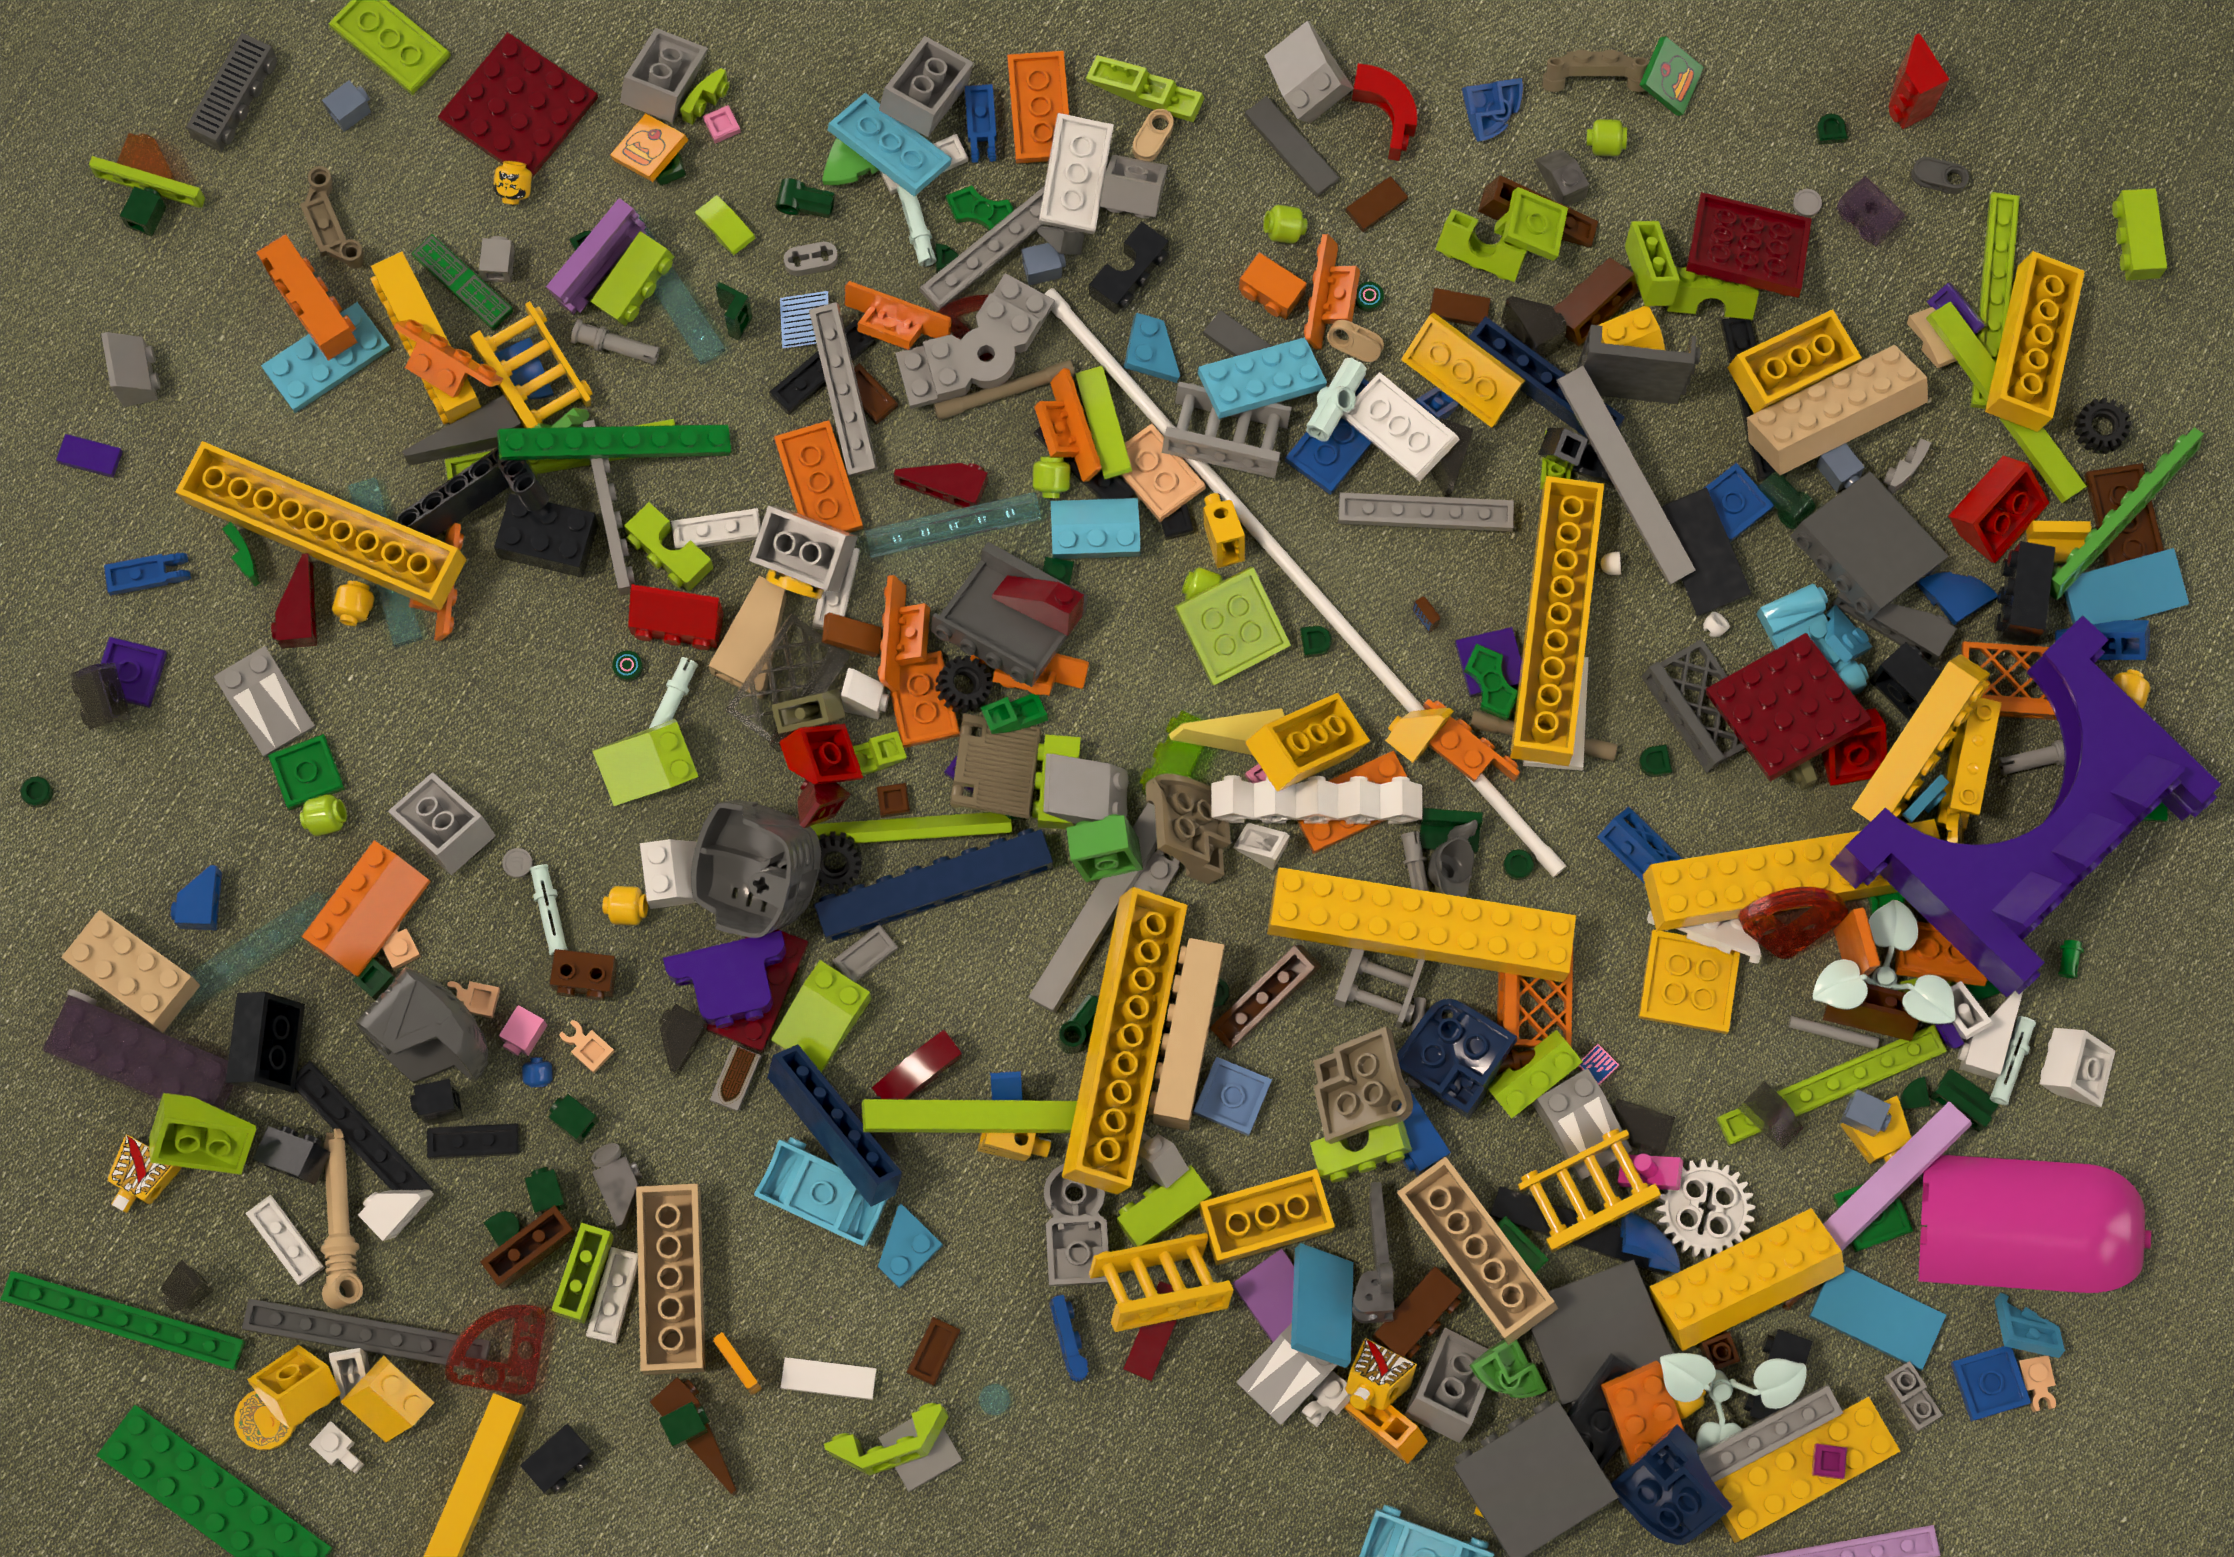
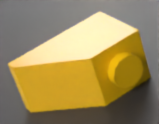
M1451 708L1410 711L1403 718L1398 715L1388 727L1391 733L1385 741L1413 763L1423 755L1429 747V742L1444 726L1454 711Z

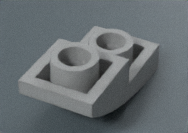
M1920 438L1915 447H1909L1904 461L1899 460L1895 468L1889 467L1883 483L1888 484L1887 490L1891 494L1897 492L1912 477L1926 455L1931 442Z
M1910 1361L1884 1376L1891 1394L1915 1433L1943 1416L1926 1391V1384Z

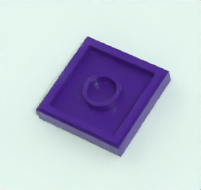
M1512 627L1455 640L1469 697L1482 695L1477 682L1464 672L1476 644L1502 654L1501 670L1506 682L1511 687L1519 686L1522 661Z
M109 637L91 692L95 695L150 708L168 653L165 650Z

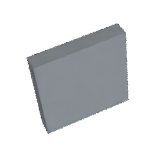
M913 1418L878 1437L881 1444L886 1448L896 1444V1441L902 1437H917ZM943 1427L928 1456L896 1466L895 1469L908 1492H911L963 1461Z

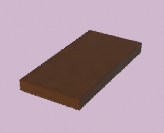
M2143 463L2087 471L2084 474L2097 530L2103 525L2102 522L2111 509L2116 511L2121 506L2120 502L2129 490L2134 492L2138 488V483L2145 474ZM2152 500L2103 551L2106 566L2164 551Z

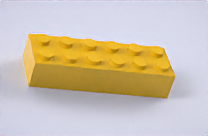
M402 251L371 266L375 276L371 277L370 280L393 326H395L396 322L412 319L421 323L424 326L423 330L430 334L440 335L448 341ZM397 331L406 352L411 356L417 342ZM421 378L443 425L447 423L452 424L481 408L468 379H466L459 395L451 397Z
M2034 251L2018 265L1985 412L2036 432L2053 419L2084 278V270Z
M1961 654L1950 660L1851 809L1870 822L1884 808H1887L1900 819L1908 808L1905 801H1909L1923 786L1924 781L1921 780V777L1926 776L1929 771L1931 772L1939 762L1941 757L1937 753L1939 751L1942 752L1945 747L1947 748L1957 735L1953 731L1955 726L1959 727L1961 723L1967 720L1974 709L1970 704L1978 698L1980 699L1988 689L1990 684L1986 680L1990 673Z
M1810 1208L1649 1287L1654 1309L1680 1349L1684 1351L1844 1273L1845 1270L1842 1250L1813 1209Z
M1869 1397L1843 1410V1414L1714 1482L1732 1505V1508L1721 1517V1520L1734 1543L1745 1539L1900 1452L1899 1447ZM1814 1444L1847 1448L1845 1479L1812 1476Z

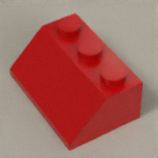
M1920 33L1914 36L1899 67L1888 106L1891 118L1894 122H1898L1902 129L1932 115L1950 80Z
M2002 456L1948 517L1960 537L1990 562L1996 563L2050 502L2028 463Z
M631 584L628 628L631 635H634L636 639L642 641H651L652 638L662 639L664 643L674 646L687 643L700 650H709L710 647L718 648L724 617L719 597Z

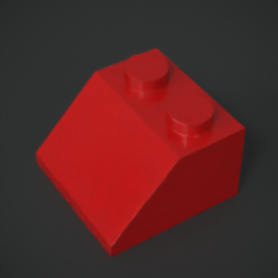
M1876 708L1865 710L1872 719L1870 726L1822 752L1830 786L1871 779L1887 755L1886 724Z
M845 723L801 727L779 742L788 769L814 785L855 781L864 778Z

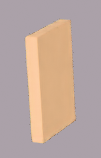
M1151 423L1125 442L1132 472L1120 476L1161 522L1205 490L1206 485L1182 457L1162 453L1164 436Z

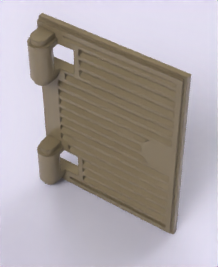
M963 713L950 805L953 808L965 807L1029 819L1041 728L1031 726L1016 731L991 734L984 717ZM973 726L982 728L981 737L971 736ZM965 786L973 788L972 797L963 796Z

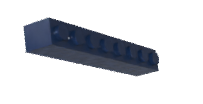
M1033 828L1019 832L1016 838L993 840L989 843V847L979 850L978 847L968 848L961 852V856L952 859L949 856L941 857L934 860L931 866L925 868L914 866L906 869L903 875L894 878L893 875L883 876L876 880V884L867 887L864 884L849 888L846 894L840 896L829 894L819 899L820 902L814 905L826 942L830 943L873 929L879 924L882 926L1053 869V861L1042 829L1037 831Z

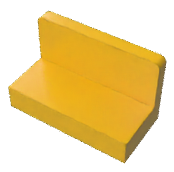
M2032 521L2026 529V540L2029 543L2055 547L2054 563H2067L2066 560L2072 550L2076 547L2080 549L2085 544V538L2091 531V521Z

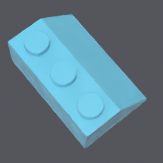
M1138 498L1050 501L1052 558L1078 559L1140 556Z

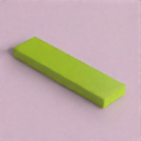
M94 156L91 157L89 166L97 178L130 188L135 186L144 190L145 187H148L160 193L161 197L197 208H202L205 202V197L198 187Z

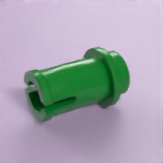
M2064 940V944L2060 945L2062 957L2058 976L2077 979L2080 954L2084 953V949L2079 941Z

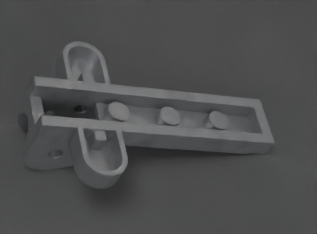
M1371 1182L1369 1211L1376 1271H1367L1360 1277L1353 1297L1352 1315L1360 1323L1392 1322L1394 1312L1392 1263L1389 1262L1381 1182Z

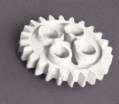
M1702 1159L1697 1168L1695 1163L1690 1161L1688 1163V1171L1684 1167L1682 1168L1679 1190L1662 1189L1666 1194H1661V1197L1657 1200L1662 1202L1663 1205L1657 1207L1655 1212L1664 1214V1217L1657 1224L1667 1225L1668 1228L1663 1234L1665 1236L1669 1234L1674 1236L1671 1241L1673 1245L1678 1242L1682 1243L1681 1253H1684L1690 1247L1692 1248V1256L1694 1258L1701 1250L1705 1259L1711 1256L1712 1250L1717 1254L1723 1251L1722 1247L1725 1249L1732 1247V1241L1736 1244L1742 1242L1743 1239L1739 1233L1745 1235L1750 1233L1751 1230L1744 1224L1754 1222V1218L1747 1215V1212L1753 1211L1755 1206L1746 1202L1753 1196V1193L1743 1192L1748 1183L1738 1184L1736 1180L1740 1173L1737 1172L1730 1176L1728 1174L1729 1165L1719 1170L1717 1160L1710 1167H1707L1706 1160ZM1711 1183L1713 1188L1707 1208L1712 1211L1705 1216L1703 1234L1699 1235L1698 1227L1703 1215V1209L1698 1207L1705 1202L1707 1185ZM1687 1184L1697 1185L1701 1191L1700 1197H1691L1686 1191ZM1718 1191H1724L1729 1195L1730 1203L1728 1205H1722L1717 1201L1716 1193ZM1681 1213H1689L1693 1216L1694 1225L1692 1227H1686L1681 1223ZM1712 1220H1718L1723 1224V1234H1715L1711 1231L1710 1222Z

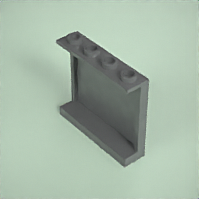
M1590 326L1576 369L1584 365L1600 396L1677 404L1680 396L1686 394L1687 385H1690L1691 375H1694L1695 367L1699 364L1701 348L1696 347L1697 336L1691 337L1686 352L1601 343L1603 326Z
M1870 471L1803 520L1791 534L1797 546L1804 550L1815 562L1817 568L1826 574L1835 584L1838 591L1847 597L1868 622L1880 610L1927 574L1931 575L1949 557Z
M987 542L982 549L980 562L940 615L934 613L932 616L931 632L939 639L949 641L960 647L964 653L982 659L991 668L1000 669L1009 674L1015 681L1032 687L1068 636L992 599V594L1007 575L1055 581L1068 587L1070 586ZM1085 594L1083 615L1086 613L1088 596Z
M1634 1260L1548 1291L1558 1309L1530 1329L1558 1400L1563 1409L1568 1408V1410L1572 1408L1611 1353L1635 1369L1656 1360L1660 1363L1661 1356L1673 1354Z
M1546 1400L1532 1409L1535 1415L1525 1421L1522 1416L1506 1425L1509 1431L1499 1437L1495 1432L1480 1442L1483 1446L1480 1450L1472 1453L1469 1448L1454 1458L1457 1464L1451 1467L1452 1471H1455L1504 1549L1506 1557L1527 1556L1619 1498L1559 1401L1551 1405L1549 1400Z

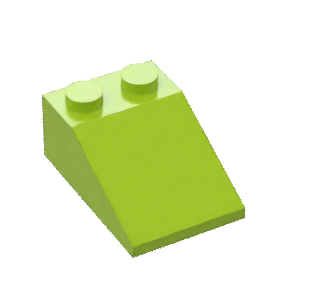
M676 719L592 750L614 806L699 777Z
M819 960L802 985L771 1041L785 1050L798 1044L822 1073L872 1000L871 994L865 988Z
M163 1093L149 1137L150 1163L241 1175L256 1132V1125L195 1097Z

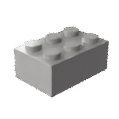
M924 36L885 86L879 111L929 137L963 92L964 86L968 85L974 62Z
M768 505L749 561L825 591L839 592L858 536L788 509Z

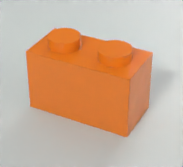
M1259 252L1240 277L1239 290L1248 300H1256L1264 305L1266 311L1275 317L1281 316L1286 320L1304 296L1307 283Z

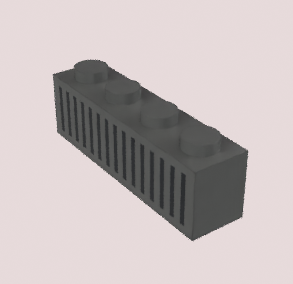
M241 33L186 126L192 139L220 152L223 151L226 144L229 145L233 141L236 127L240 121L245 120L249 112L250 103L254 97L257 98L260 95L263 81L276 67L277 57L272 46Z

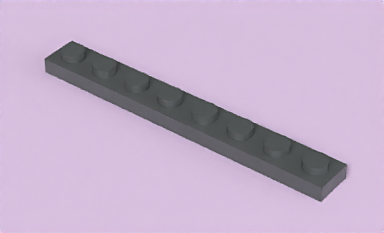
M248 1299L242 1329L245 1331L348 1349L361 1348L365 1352L484 1373L491 1346L490 1341L254 1299Z

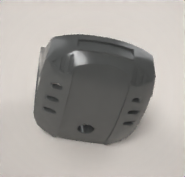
M735 799L718 803L705 820L694 851L691 869V888L694 901L715 914V929L729 934L758 938L794 923L810 903L820 869L821 848L816 832L810 826L807 828L801 827L798 819L776 809L760 805L757 802ZM736 888H738L737 898L734 896ZM752 893V894H753V897H752V902H751V906H750L748 903H749L750 894ZM764 902H767L766 910L764 911Z
M405 967L393 979L388 989L355 1021V1025L369 1043L412 1083L419 1082L452 1067L457 1068L472 1082H476L488 1065L486 1039L466 1006L439 982L408 967Z

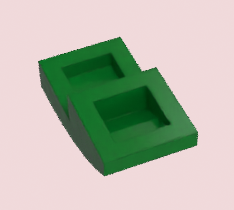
M230 522L222 530L239 550L231 558L240 571L256 587L259 584V575L255 560L241 534L233 523Z
M1032 693L1012 702L1009 701L1008 697L981 707L991 734L1016 731L1049 720L1039 695Z

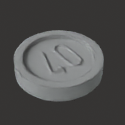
M1812 189L1800 190L1793 199L1795 212L1803 217L1815 216L1822 206L1820 195Z
M514 848L504 855L502 865L504 871L510 877L522 878L530 873L533 860L526 850Z
M69 989L67 992V996L86 1005L95 1007L97 1000L72 989Z
M609 1143L597 1149L593 1153L591 1160L596 1167H603L616 1161L621 1156L622 1151L618 1144Z

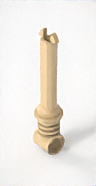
M334 1129V1133H327L324 1142V1148L330 1151V1155L325 1163L329 1236L324 1240L321 1252L325 1255V1259H327L325 1266L329 1267L326 1269V1274L329 1276L326 1277V1283L322 1289V1297L325 1304L332 1309H342L355 1303L363 1294L362 1282L357 1277V1274H354L357 1272V1267L354 1266L357 1263L354 1258L360 1247L358 1243H355V1238L350 1235L345 1140L342 1139L343 1133L341 1129ZM339 1286L344 1288L345 1297L340 1293Z

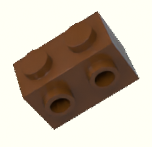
M555 949L550 986L554 991H557V995L574 997L575 993L587 994L586 998L600 1001L604 1000L605 996L613 997L618 962L615 956Z

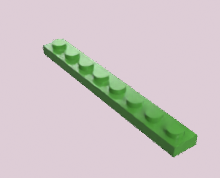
M2194 427L2187 436L2182 434L2175 442L2171 453H2164L2156 463L2155 470L2152 473L2147 471L2138 483V488L2134 492L2129 490L2120 502L2121 506L2116 511L2111 509L2103 519V525L2098 530L2094 528L2085 538V544L2080 549L2078 547L2074 548L2066 560L2067 563L2062 568L2058 566L2052 572L2050 596L2058 600L2199 450L2204 433Z

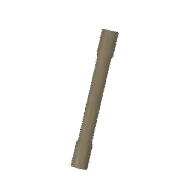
M1071 360L1046 367L1044 370L1007 381L998 387L983 389L961 397L935 403L933 405L937 418L942 420L963 413L965 410L1050 384L1052 379L1063 368H1068L1071 376L1074 377L1075 371Z
M1474 710L1470 727L1491 733L1513 736L1514 721H1506L1492 714ZM1585 738V754L1614 761L1617 744Z

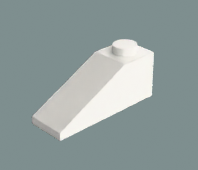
M2014 991L1989 1017L1993 1025L1970 1037L1966 1043L1964 1042L1960 1046L1957 1059L1961 1060L1960 1070L1992 1080L2001 1075L2023 991L2020 994Z

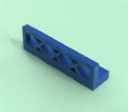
M1627 807L1613 818L1597 836L1643 883V874L1651 864L1682 859L1630 807ZM1626 818L1635 828H1632L1624 819ZM1648 842L1652 843L1656 849L1652 848Z

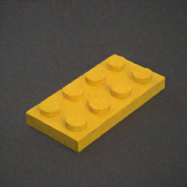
M1434 312L1429 315L1401 359L1491 428L1498 423L1525 382L1523 378Z

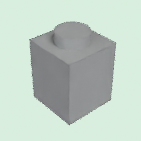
M502 236L482 239L479 272L483 281L512 282L515 250L511 240Z
M1159 1134L1147 1140L1144 1146L1138 1150L1137 1157L1150 1179L1166 1189L1189 1170L1175 1144Z

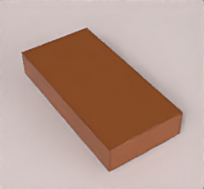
M830 612L824 616L822 643L871 657H876L879 654L881 627Z

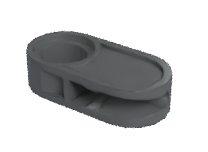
M1932 157L1919 158L1911 171L1912 180L1917 185L1949 194L1960 193L1969 180L1968 171L1964 166ZM1949 173L1958 174L1961 177V183L1958 185L1949 183L1947 175Z

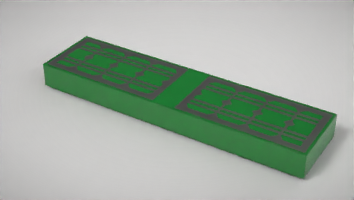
M433 234L411 253L413 258L493 331L514 312L507 302Z

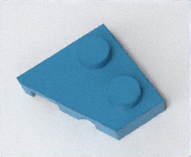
M1136 313L1133 318L1124 368L1176 383L1180 373L1164 320Z
M1834 605L1826 612L1830 620L1826 623L1827 634L1825 642L1844 663L1864 655L1873 647L1868 642L1867 634L1862 629L1856 628L1837 605Z
M1940 774L1902 815L1911 823L1923 810L1929 813L1947 794L1943 789L1949 781Z
M900 1204L897 1208L878 1268L901 1289L941 1249L943 1244Z
M1999 1293L1994 1301L2004 1346L2060 1358L2065 1352L2060 1327L2047 1319L2039 1317L2027 1307L2022 1311L2007 1303L2009 1296Z

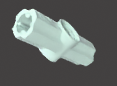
M1345 358L1330 386L1324 387L1319 391L1317 396L1318 406L1306 425V431L1311 437L1320 441H1328L1343 413L1349 412L1354 408L1356 403L1355 392L1366 375L1365 371L1367 370L1362 362H1358L1353 358Z

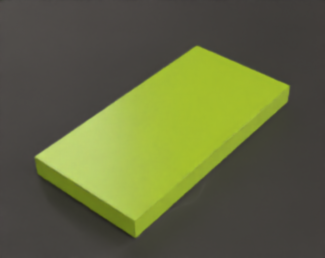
M351 0L328 23L332 30L411 95L451 57L450 52L387 0Z

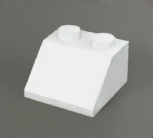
M668 839L640 843L646 897L650 909L697 903L693 899L691 888L692 861L697 842Z
M2054 1028L2048 1043L2045 1065L2041 1070L2040 1085L2056 1095L2095 1107H2102L2115 1050L2085 1030Z

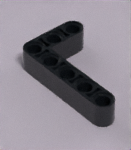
M497 447L399 514L396 522L435 538L508 487L512 488L529 511H537L543 508L549 500V494L528 460H500Z

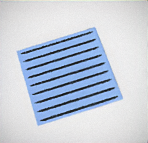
M828 291L780 298L782 349L816 344L809 310L828 305Z

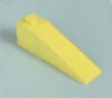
M1280 708L1182 723L1169 736L1171 740L1252 755L1245 742L1265 724L1283 717L1284 712Z

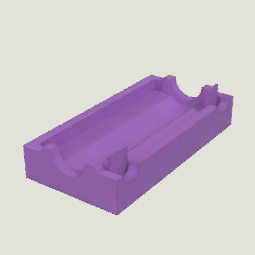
M620 198L546 286L557 302L573 315L577 311L581 313L589 303L587 298L623 256L640 231L646 234L644 231L646 228L645 223L638 218L639 215Z

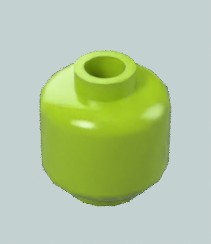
M1597 119L1593 124V129H1587V146H1592V152L1595 156H1619L1622 150H1626L1627 127H1623L1622 122L1617 119Z
M1275 205L1271 211L1268 210L1266 212L1263 229L1264 233L1268 234L1269 239L1274 242L1294 244L1301 235L1306 234L1308 223L1307 219L1303 218L1302 211L1298 207Z
M1040 456V461L1033 464L1032 486L1034 490L1042 492L1043 498H1060V492H1066L1070 488L1071 467L1069 463L1064 462V457Z
M1198 567L1194 572H1188L1181 593L1185 594V600L1222 582L1223 578L1218 573Z
M323 795L308 799L304 803L303 812L300 813L302 827L308 829L314 836L338 832L347 820L344 803L333 795Z

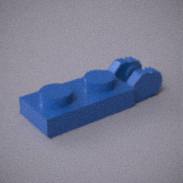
M993 84L964 86L968 142L971 143L972 163L978 162L979 149L977 148V142L988 141L987 153L989 161H996L995 141H997Z
M186 553L164 556L158 554L105 564L104 570L108 594L112 596L190 580L189 570L166 572V566H177L187 563L188 556Z
M1064 1295L1055 1296L1051 1299L1049 1305L1066 1370L1069 1373V1379L1080 1382L1088 1375L1089 1368H1087V1359L1079 1355L1078 1352L1079 1349H1082L1079 1332H1073L1070 1321L1074 1319L1072 1304L1070 1301H1065Z

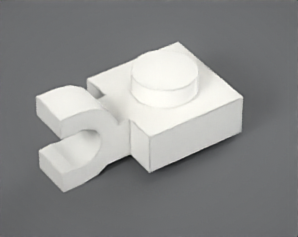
M1332 1371L1312 1393L1317 1401L1310 1402L1302 1410V1413L1307 1416V1420L1315 1427L1320 1425L1329 1411L1337 1416L1350 1401L1351 1395L1345 1390L1347 1382Z
M331 1421L309 1444L332 1466L340 1460L350 1471L357 1474L365 1465L349 1451L355 1442Z

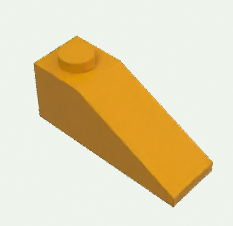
M1349 1401L1344 1407L1352 1417L1384 1446L1407 1464L1428 1442L1419 1427L1392 1405H1389L1385 1410H1379L1368 1404L1364 1410H1358Z

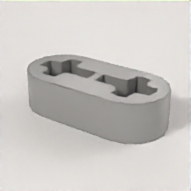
M818 242L793 247L784 255L785 269L793 276L828 271L833 269L838 262L836 247L829 242ZM822 251H827V254L830 255L828 261H823L821 257ZM799 256V259L802 260L800 262L801 266L795 267V264L792 263L793 257Z

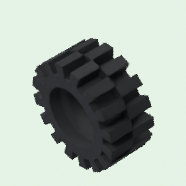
M2102 398L2099 402L2098 399H2094L2090 404L2088 402L2077 416L2074 426L2077 428L2074 430L2075 436H2080L2077 440L2079 444L2086 443L2084 449L2087 451L2092 447L2095 454H2098L2100 450H2102L2103 454H2108L2110 450L2112 452L2115 451L2129 435L2130 430L2128 429L2131 427V421H2127L2130 415L2128 412H2122L2125 408L2122 404L2119 407L2115 406L2116 400L2112 399L2108 403L2107 398ZM2096 417L2107 418L2113 425L2112 433L2109 435L2098 434L2092 427L2093 419Z
M966 655L963 659H961V656H957L954 660L948 661L936 677L935 682L938 684L935 686L936 692H941L938 695L939 700L945 699L946 703L944 706L947 708L953 705L952 711L958 712L959 709H962V713L976 710L991 692L992 682L988 681L992 677L991 673L985 674L984 671L987 669V666L985 664L981 667L977 664L980 660L977 658L970 661L971 656ZM955 676H967L974 684L973 692L964 694L958 691L954 686Z
M830 831V836L828 837L825 833L821 834L819 840L821 861L817 877L819 886L824 888L825 884H829L828 889L834 890V885H838L839 889L844 888V883L850 886L853 884V878L857 879L859 870L861 871L862 856L858 843L854 844L853 837L850 836L847 839L846 833L843 832L840 833V836H835V831ZM829 852H840L845 856L846 863L840 869H829L823 863L824 856Z

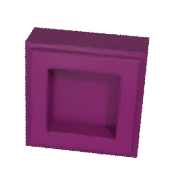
M1814 1444L1812 1476L1845 1479L1847 1448Z

